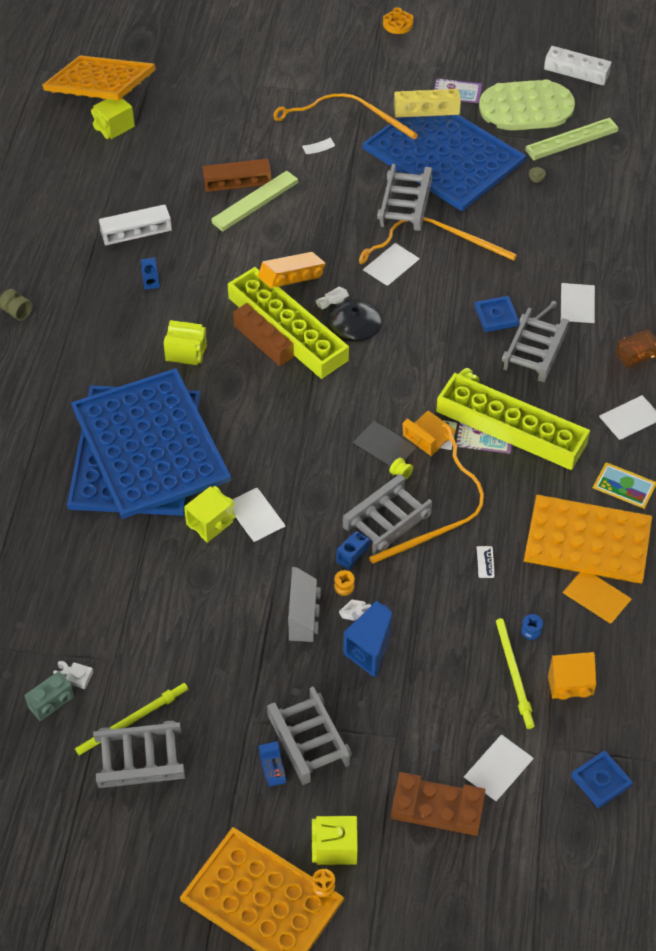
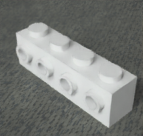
M551 46L545 59L544 69L604 85L610 74L612 62Z
M166 205L99 219L100 231L105 245L172 230L171 219Z

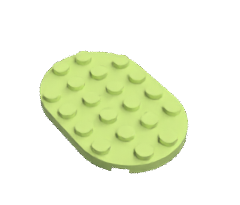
M547 79L497 83L485 90L479 101V111L483 119L488 123L492 122L497 125V128L504 130H525L559 126L573 115L575 106L574 97L568 89Z

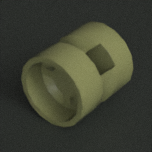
M14 289L6 290L0 297V308L16 320L22 321L30 315L33 308L32 302Z

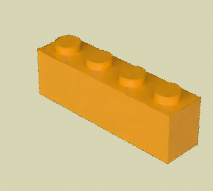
M313 252L263 261L258 277L270 288L320 278L326 263Z

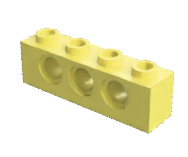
M459 89L394 92L395 118L460 115L461 98Z

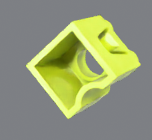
M123 98L118 101L105 99L94 105L93 109H91L94 118L93 126L97 131H101L106 139H113L135 127L132 106Z
M170 320L168 332L164 339L166 361L192 365L202 363L203 354L207 347L206 327H202V324Z
M210 486L184 506L186 525L192 530L197 531L201 538L208 543L233 523V519L236 518L233 512L235 504L231 498L224 496L216 486Z
M316 816V819H312V863H317V865H357V816Z

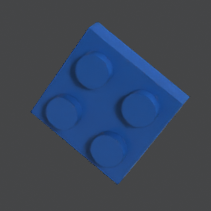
M509 296L474 303V308L484 332L519 326V319Z
M605 750L571 773V778L598 809L633 785L631 779Z

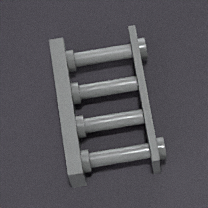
M392 164L391 170L387 172L388 183L382 208L378 210L377 214L381 227H384L386 219L411 221L414 224V230L421 231L433 179L432 167H425L424 174L415 175L396 173V164ZM395 179L420 182L421 187L394 186ZM392 192L417 195L418 200L391 199ZM389 205L414 208L415 213L388 212Z
M528 308L526 314L521 315L519 329L508 352L505 351L503 354V370L507 371L510 362L536 370L539 373L538 381L545 382L566 336L569 320L562 318L560 324H549L530 318L532 309ZM528 325L548 330L554 332V337L551 336L549 338L526 331ZM524 337L547 344L549 349L541 350L522 344L520 341ZM516 350L542 357L543 362L536 363L514 356Z
M401 474L397 475L343 516V528L349 532L353 528H358L373 541V555L385 551L392 542L422 519H427L432 513V501L430 499L424 504H420L404 490L405 478ZM395 496H400L415 511L407 515L391 499ZM382 506H386L401 521L393 526L377 510ZM367 517H372L387 532L379 537L362 521Z
M314 686L310 688V699L282 710L278 709L275 702L267 705L268 717L302 785L311 782L310 773H313L312 770L341 758L345 767L350 765L351 750L341 740L324 707V699L321 693L316 692ZM313 706L319 715L293 727L287 726L285 723L287 717ZM322 723L328 732L303 744H296L293 739L296 734ZM330 741L333 742L337 751L311 762L305 761L302 756L304 755L303 752Z
M165 721L159 725L113 730L111 728H101L98 731H94L95 742H101L103 770L101 773H96L98 788L185 779L184 766L179 764L176 759L174 734L181 733L180 722ZM166 735L168 763L166 766L157 767L155 765L153 736ZM144 737L146 766L136 769L133 767L131 739ZM123 740L125 768L122 771L112 770L110 741Z

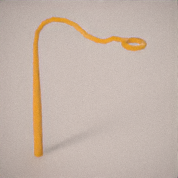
M330 94L317 99L313 104L303 108L286 109L282 106L278 107L274 112V119L279 122L284 120L289 112L310 109L324 99L349 97L360 101L412 139H416L418 136L417 133L363 99L350 94ZM283 110V115L277 118L278 112Z
M423 218V221L431 222L508 259L515 261L517 254L438 221ZM400 220L395 223L390 229L389 238L383 244L363 250L359 263L364 264L373 250L386 246L392 239L394 229L407 221Z
M447 423L442 424V430L445 437L452 442L455 463L461 471L474 480L480 493L478 508L475 513L464 520L370 556L369 559L372 564L467 523L476 517L483 507L484 493L481 484L475 475L466 470L456 456L457 445L452 430Z

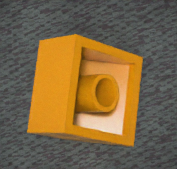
M594 652L552 656L548 673L552 699L559 698L563 700L577 696L585 698L594 695L596 687Z

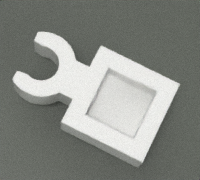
M337 287L325 294V297L319 298L315 302L318 308L325 309L332 303L339 304L343 302L344 298L349 295L346 289Z
M351 600L339 613L342 618L355 621L371 605H366L363 601Z
M58 662V667L63 669L60 672L72 686L86 689L93 674V668L74 662L71 667H68L65 662Z

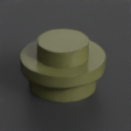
M534 167L529 171V177L533 182H541L545 178L546 172L540 167Z

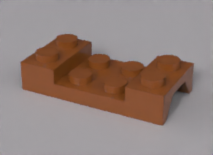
M399 772L391 819L478 836L486 789L469 785L459 788L423 781L421 776Z

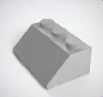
M292 567L288 616L289 641L314 642V634H318V622H315V616L319 617L320 604H316V599H320L321 587H317L316 578L297 567Z

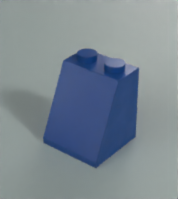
M378 601L371 605L344 632L343 654L374 678L378 674L391 635L392 624L391 610Z

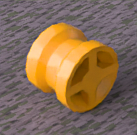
M346 570L338 572L334 578L335 591L342 596L350 595L354 591V575Z
M320 869L314 873L312 878L314 893L319 897H329L335 890L334 874L328 869Z

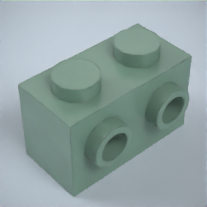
M60 671L25 694L28 708L39 721H42L74 698L71 683Z

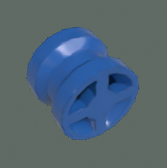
M535 614L524 617L521 628L522 635L528 640L538 639L542 633V619Z

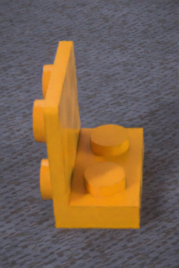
M427 411L416 422H412L407 418L402 423L403 436L430 456L448 441L442 430V424L445 422L430 411ZM450 426V428H451V430H452V434L454 435V434H455V429H453V428Z

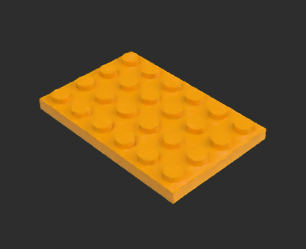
M80 55L42 84L44 91H51L52 93L60 92L63 94L84 95L118 101L128 92H131L146 77H149L156 68L155 64Z
M536 494L524 562L642 584L652 516Z
M232 827L180 896V901L256 951H310L343 903L344 897L335 891L329 897L317 896L312 888L313 877Z

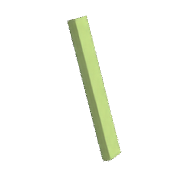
M607 118L528 145L525 151L534 161L618 132V126L611 118Z
M285 171L213 217L212 223L221 231H225L298 184V179L288 171Z

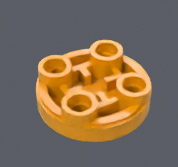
M394 8L393 11L383 16V27L386 31L393 34L407 33L413 27V15L402 11L401 8Z

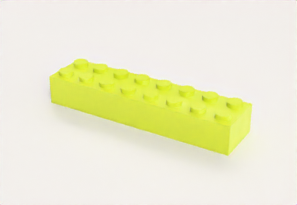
M256 267L228 283L229 299L238 307L248 303L294 343V356L321 379L349 361V346L281 288H270L258 277L259 270Z
M456 373L452 375L437 398L436 412L570 470L573 469L588 443L589 429Z

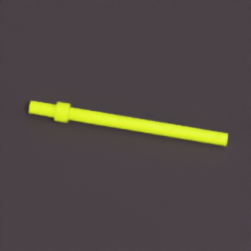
M498 619L496 620V625L518 697L519 712L523 715L526 728L531 729L535 726L531 715V704L527 701L504 620Z
M183 683L171 691H165L155 701L111 726V730L126 728L164 704L172 703L177 696L188 690L187 685ZM93 737L76 747L75 750L80 756L101 742H95Z

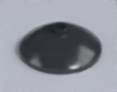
M363 300L343 301L337 304L329 314V327L331 331L339 338L347 341L358 342L370 339L378 333L382 324L379 310L373 304Z

